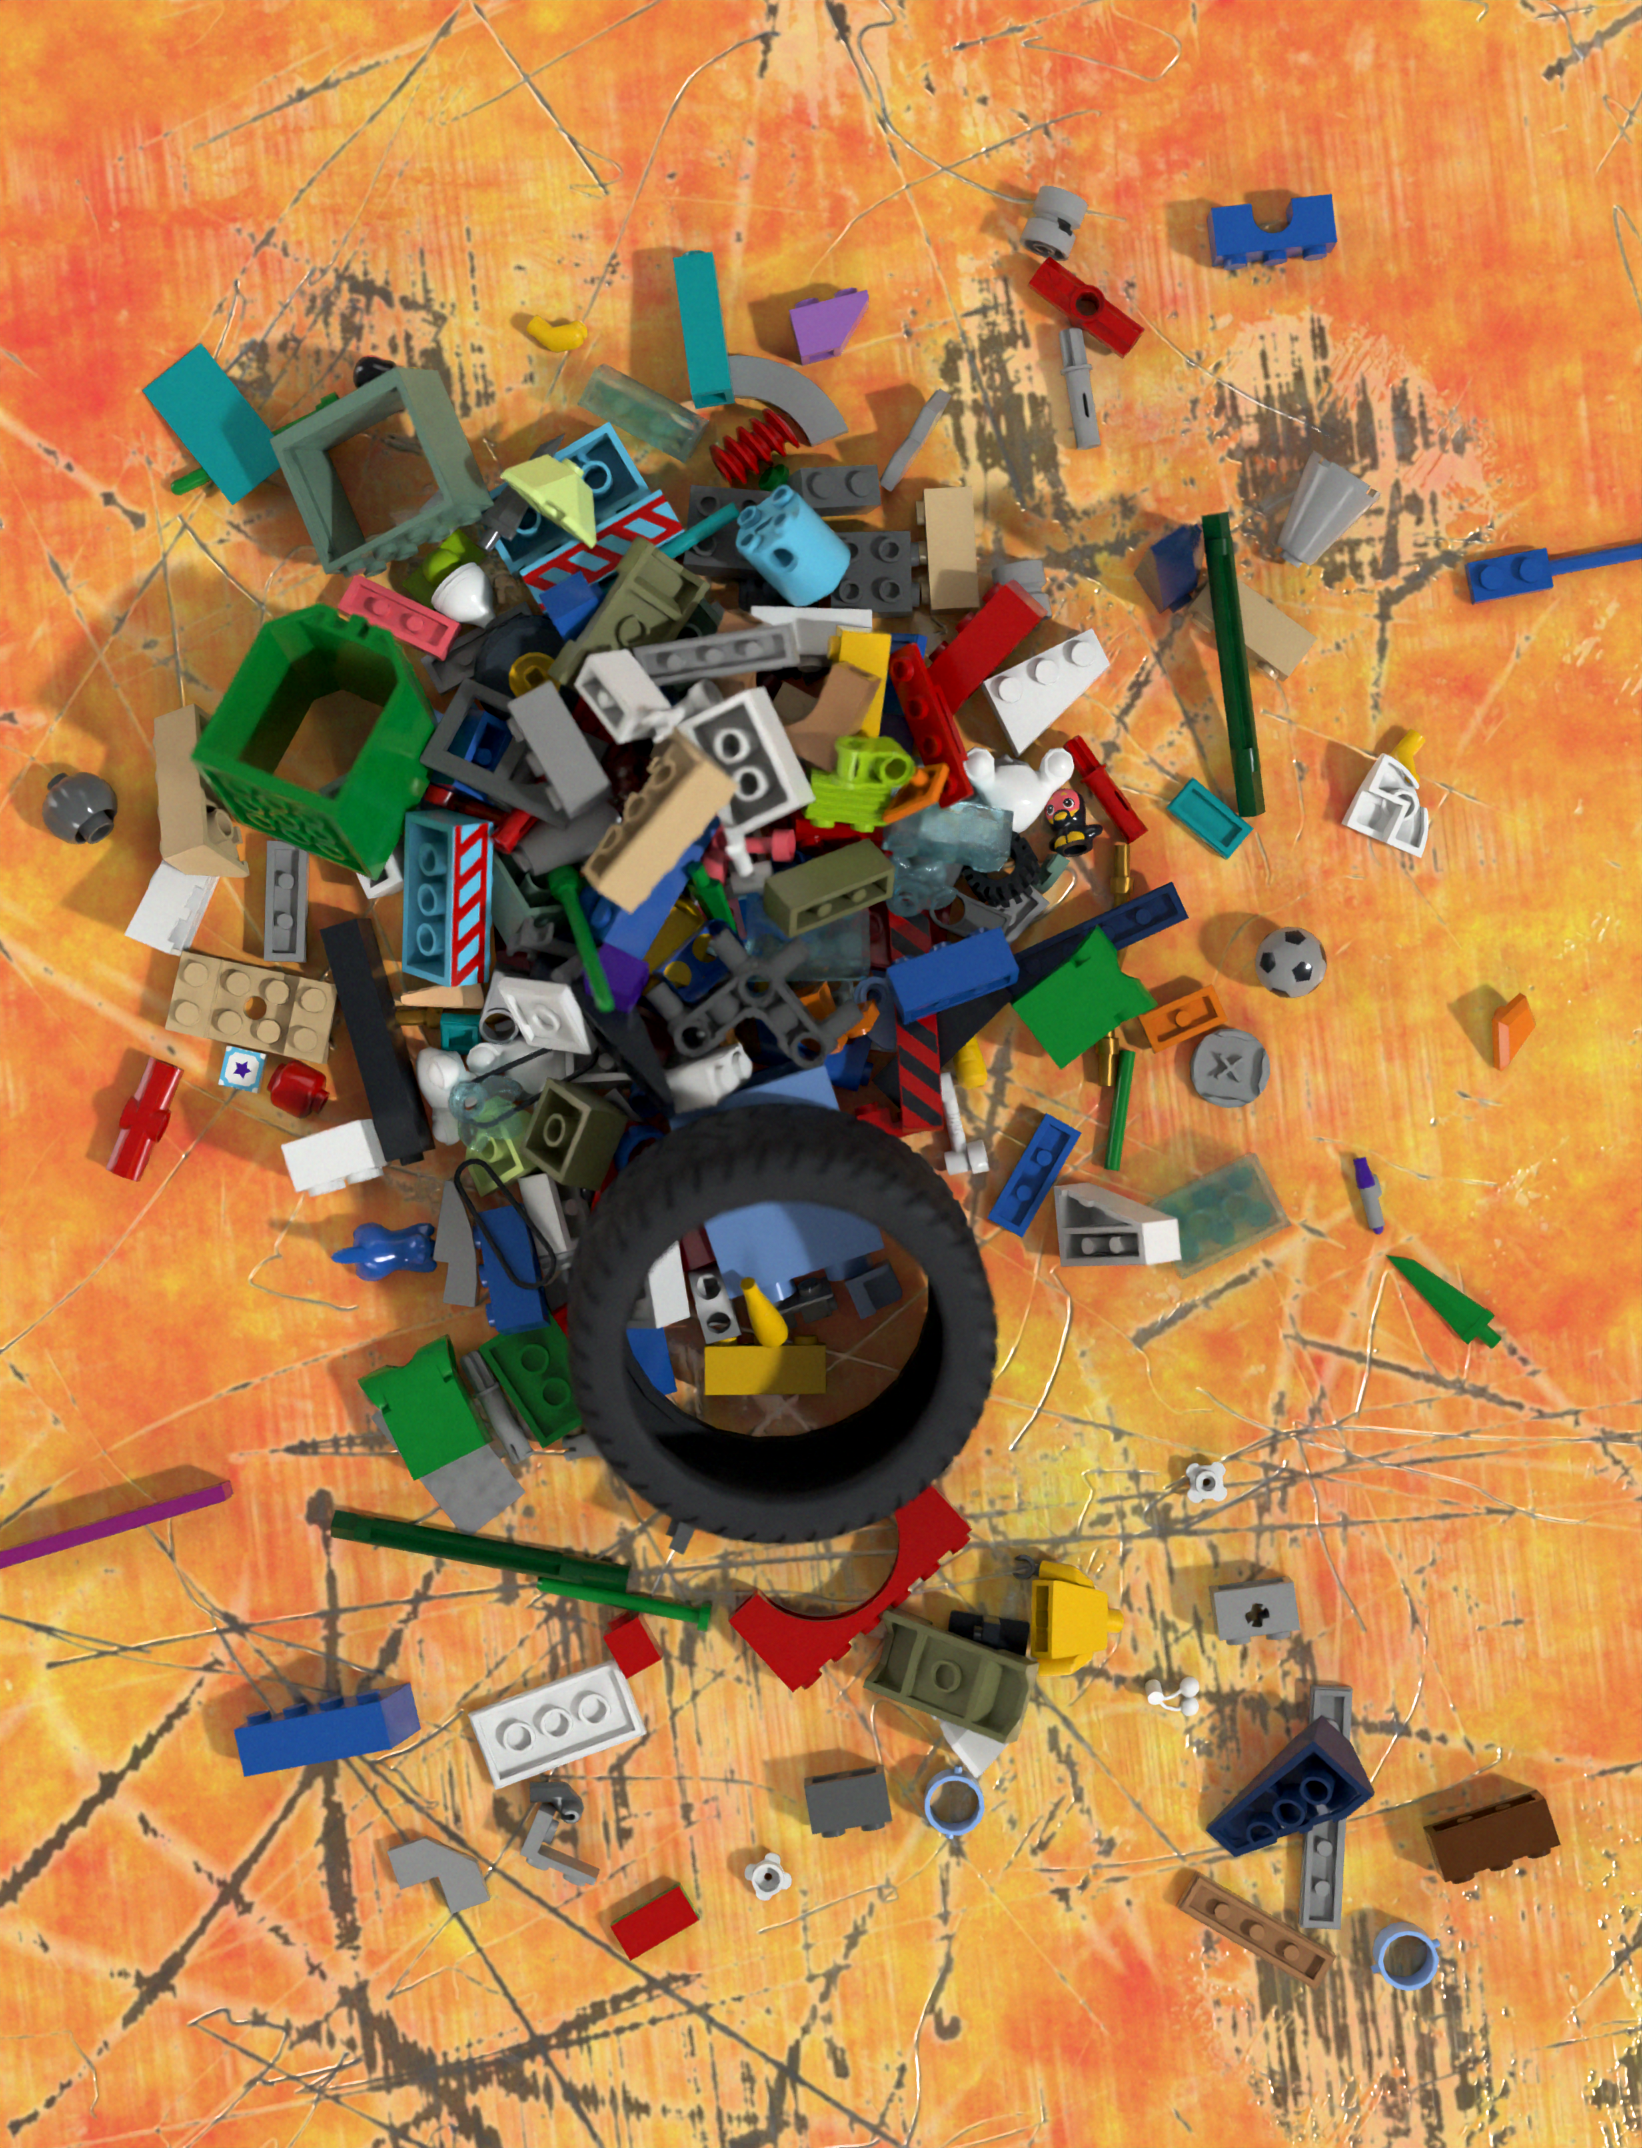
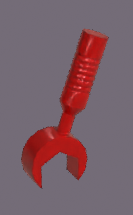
M430 784L424 800L429 801V803L452 811H456V808L462 809L466 815L494 822V825L497 827L508 816V813L473 800L468 802L460 801V796Z

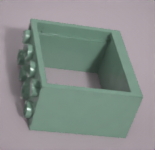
M395 367L269 439L325 574H344L345 578L358 574H364L365 578L378 575L387 570L386 563L395 558L397 561L414 556L419 552L417 548L419 545L428 542V544L436 543L451 535L449 529L458 524L460 526H467L483 518L481 512L494 506L438 370ZM406 407L445 501L366 543L328 451Z

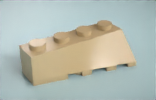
M193 703L154 718L155 736L153 737V747L156 751L157 765L155 781L158 786L159 796L157 815L161 827L159 849L163 860L186 875L237 878L250 876L247 861H239L236 845L243 843L240 827H233L229 810L189 759L212 716Z
M676 726L667 737L672 744L664 757L660 759L655 756L646 770L652 776L643 790L638 794L632 792L624 804L623 821L619 826H610L582 870L596 890L630 914L640 903L649 897L653 887L665 873L674 868L682 853L693 840L702 835L706 825L721 808L730 802L733 793L739 787L724 768Z

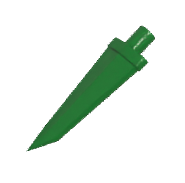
M698 861L689 865L688 872L691 878L688 879L686 885L708 920L722 919L726 921L740 937L721 882L709 877L702 862Z
M1386 1255L1467 1345L1476 1336L1491 1349L1499 1343L1502 1337L1488 1326V1323L1495 1316L1490 1310L1483 1308L1415 1260Z

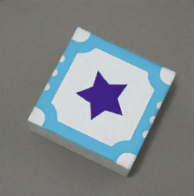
M227 1045L218 1085L260 1093L268 1054Z

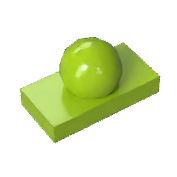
M457 528L437 549L426 556L424 562L402 585L421 605L435 611L436 609L431 600L439 585L459 567L471 562L480 567L488 558Z

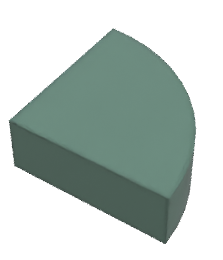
M1058 853L1048 854L1040 867V873H1036L1039 878L1037 886L1030 885L1041 895L1046 893L1057 881L1070 861Z

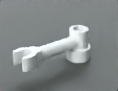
M702 679L689 689V695L675 704L674 708L665 712L655 710L643 719L642 725L651 723L658 732V736L653 741L660 742L673 732L674 726L724 702L723 696L713 682L708 679Z
M742 827L724 829L728 846H726L727 853L733 859L736 871H731L734 895L758 892L760 896L763 895L764 879L774 875L772 862L765 861L752 865L746 849Z
M951 1071L942 1073L940 1076L943 1114L945 1115L944 1118L946 1119L945 1122L952 1151L944 1152L948 1174L950 1176L968 1171H973V1174L989 1171V1163L983 1140L966 1142Z

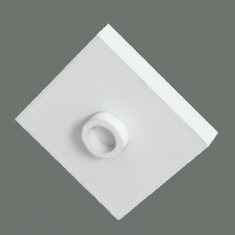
M504 977L497 986L528 1046L591 1055L597 1048L598 1043L568 985Z

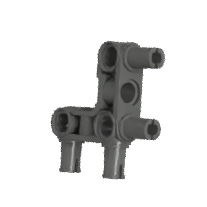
M727 928L717 934L708 944L731 971L729 973L730 977L693 1007L690 1005L686 1007L664 980L658 982L645 994V997L666 1020V1031L674 1039L678 1051L689 1057L700 1056L714 1048L725 1039L727 1031L745 1017L751 1018L754 1016L756 1019L761 1018L778 1038L777 1044L796 1064L807 1069L815 1068L821 1065L826 1056L837 1048L836 1046L839 1044L837 1040L865 1018L859 1007L849 999L825 1019L820 1020L818 1018L816 1020L787 985L785 977L812 955V951L799 936L792 939L770 958L767 955L759 958L754 954L750 956ZM757 974L767 979L769 986L763 992H752L745 983L748 977ZM689 1026H696L703 1031L705 1038L699 1043H689L684 1039L682 1031ZM805 1038H813L820 1043L821 1048L813 1055H806L799 1050L798 1044Z

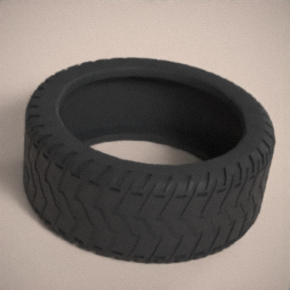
M756 1104L734 1107L730 1110L709 1114L674 1129L670 1134L663 1136L646 1147L642 1153L638 1154L619 1172V1175L604 1190L585 1221L584 1229L574 1250L568 1280V1366L572 1392L581 1421L594 1442L595 1448L613 1469V1472L640 1498L663 1514L683 1524L729 1540L767 1545L817 1542L835 1538V1536L846 1535L851 1533V1531H858L870 1524L881 1521V1518H886L895 1513V1511L906 1506L909 1501L916 1499L933 1484L934 1480H938L953 1463L955 1455H960L972 1436L973 1428H977L986 1407L984 1406L985 1401L989 1400L994 1380L993 1371L997 1368L998 1345L996 1344V1339H999L997 1314L994 1311L996 1303L972 1228L968 1226V1220L958 1199H954L952 1196L953 1192L940 1174L937 1175L934 1172L935 1169L918 1152L914 1153L909 1145L894 1134H887L886 1130L865 1119L858 1120L856 1116L835 1109L829 1111L824 1107L808 1104ZM808 1202L848 1211L884 1230L914 1257L928 1280L927 1313L917 1346L897 1379L863 1409L834 1425L799 1435L755 1437L718 1429L683 1412L652 1384L633 1355L626 1333L634 1300L652 1269L684 1236L720 1215L758 1204Z

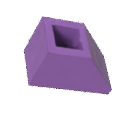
M857 288L843 289L836 292L833 299L819 302L818 298H809L796 303V308L789 310L790 323L802 366L838 357L842 354L869 307L867 290L858 292Z

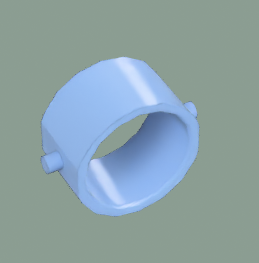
M955 1765L954 1769H945L935 1774L927 1783L924 1792L925 1814L930 1824L939 1832L946 1834L945 1837L948 1839H953L954 1835L960 1836L972 1831L981 1821L985 1810L983 1792L977 1779L969 1772L962 1770L963 1766ZM947 1781L967 1783L975 1790L978 1796V1804L974 1813L960 1823H948L940 1820L930 1807V1799L933 1792L939 1785Z
M1392 1923L1382 1929L1376 1937L1372 1951L1376 1964L1370 1967L1374 1974L1380 1972L1383 1978L1397 1989L1406 1991L1421 1989L1431 1982L1437 1972L1439 1956L1435 1948L1439 1947L1440 1943L1437 1938L1431 1941L1426 1932L1413 1923ZM1407 1935L1415 1936L1425 1941L1428 1952L1426 1962L1419 1971L1413 1975L1401 1977L1385 1970L1383 1963L1384 1953L1392 1941Z

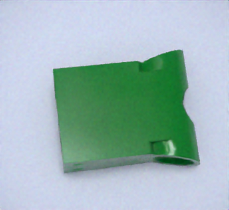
M1098 924L1088 932L1070 956L1009 1001L1060 1070L1118 1027L1122 1022L1146 1013L1159 1005L1139 978H1134L1121 972L1118 964L1117 949Z
M448 1334L418 1348L413 1358L405 1366L385 1365L358 1379L362 1390L382 1411V1416L414 1481L494 1441L458 1372L454 1347Z

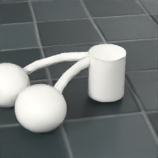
M1185 1677L1180 1683V1689L1168 1696L1163 1695L1161 1684L1158 1680L1152 1679L1146 1682L1145 1690L1149 1703L1153 1705L1160 1704L1164 1709L1171 1711H1182L1186 1716H1193L1197 1713L1199 1703L1193 1697L1199 1691V1683L1196 1678ZM1181 1693L1185 1696L1181 1701L1180 1707L1167 1706L1162 1702L1163 1700L1172 1699Z

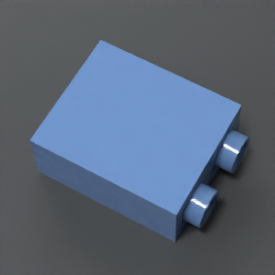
M789 1060L751 1073L752 1077L749 1082L715 1107L711 1105L708 1108L703 1107L701 1110L697 1108L694 1111L689 1110L687 1113L683 1111L680 1114L675 1112V1116L669 1120L673 1131L709 1114L730 1110L734 1107L756 1104L765 1105L766 1103L808 1104L824 1107L829 1111L831 1109L840 1110L824 1062L815 1068L807 1069L800 1067L793 1060ZM808 1202L762 1203L720 1215L705 1224L730 1299L744 1295L740 1282L746 1277H752L762 1293L773 1304L786 1299L796 1292L797 1288L793 1278L824 1268L829 1281L848 1279L869 1270L873 1266L870 1253L885 1248L877 1226L848 1211Z

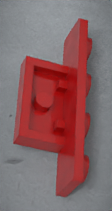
M909 643L889 655L887 669L924 767L945 763L950 768L938 799L940 808L944 809L973 795V789L963 765L969 758L941 685L933 686L917 643Z

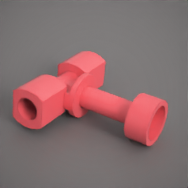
M721 822L708 844L707 851H704L700 858V862L703 863L709 877L719 880L722 886L726 887L729 861H733V859L727 853L726 846H728V842ZM775 829L772 837H744L748 853L772 854L774 862H792L794 860L796 843L795 834L792 829Z

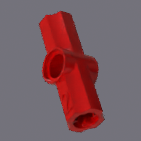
M1050 256L1041 264L1028 283L1029 288L1066 315L1073 327L1085 330L1122 359L1131 351L1145 331L1143 327L1106 300L1099 288L1085 284ZM1081 300H1089L1096 306L1097 312L1090 316L1082 315L1078 312L1076 303Z
M150 1057L136 1094L130 1097L120 1117L119 1128L121 1131L106 1170L136 1182L141 1180L155 1143L157 1144L161 1140L167 1129L171 1117L169 1107L184 1073L183 1069Z

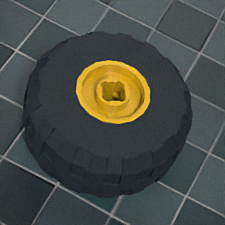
M523 615L505 621L487 636L478 651L474 665V681L514 700L551 681L568 712L572 715L581 695L547 673L566 644L551 617ZM480 701V704L487 713L505 722L512 718L511 714Z

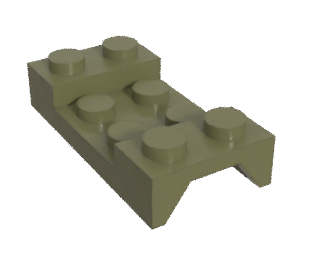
M637 535L615 568L620 573L618 579L577 641L574 642L571 639L567 641L547 673L581 695L574 685L589 655L628 649L634 657L633 648L674 641L711 585L668 557L655 545Z
M899 1608L884 1611L883 1621L888 1633L880 1661L865 1679L863 1688L1000 1743L1008 1744L1018 1741L1040 1663L1005 1649L995 1650L932 1625V1621Z

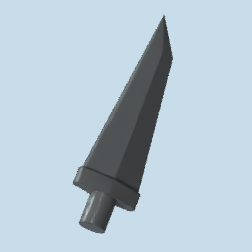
M565 433L540 445L528 461L546 454L554 458ZM509 484L493 502L494 506L488 508L482 514L483 518L478 521L486 527V530L477 542V545L489 553L500 537L512 541L529 507V504Z

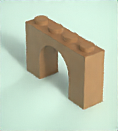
M739 608L726 610L716 634L771 626L772 624ZM847 661L833 664L813 711L799 722L779 718L794 753L807 760L805 763L807 767L830 772L836 769L839 752L835 747L837 738L841 736H858L882 678ZM757 671L709 678L708 680L718 687L723 700L726 701L746 690L757 688Z

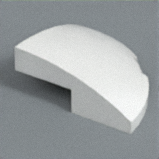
M1382 753L1362 782L1341 824L1421 858L1428 836V810L1420 806L1415 788L1418 789L1420 786L1410 771L1393 757Z

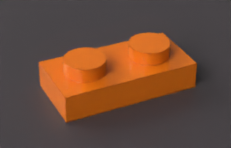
M1212 984L1137 1017L1153 1054L1228 1021Z

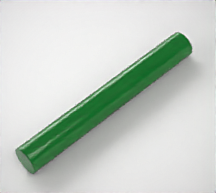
M1120 1050L1104 1169L1120 1170L1136 1052Z

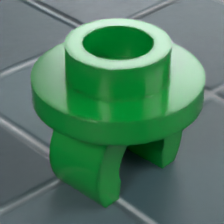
M778 464L774 468H767L758 483L759 488H761L760 491H770L773 493L778 487L787 485L789 468L783 464Z

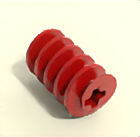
M765 408L762 410L764 423L755 417L749 419L751 432L742 426L736 428L738 441L725 435L722 437L724 450L715 444L709 446L711 459L730 488H733L731 480L733 478H736L744 485L747 483L746 469H749L757 476L761 474L758 464L759 460L764 461L770 467L773 466L774 462L771 452L776 451L782 457H786L785 443L787 441L797 449L801 447L791 428L779 413L775 414L769 408Z

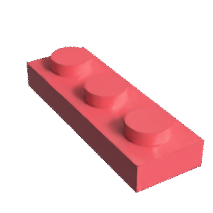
M360 575L354 576L337 606L341 614L351 617L353 613L368 619L371 626L375 624L392 631L396 640L441 662L445 661L462 630L459 622Z

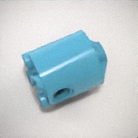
M787 485L778 487L770 497L757 507L749 506L744 509L737 519V523L741 527L736 540L738 551L789 604L795 607L807 606L833 592L849 566L851 554L848 546L808 503Z

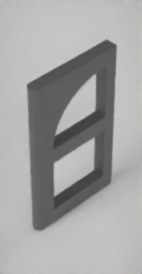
M465 677L421 755L420 763L566 830L570 826L572 819H569L564 808L558 811L555 810L545 792V789L550 786L549 782L531 785L512 782L529 749L525 740L517 743L513 736L494 773L447 752L475 698L509 714L510 711L507 704L514 700ZM579 730L601 767L611 748L610 743Z

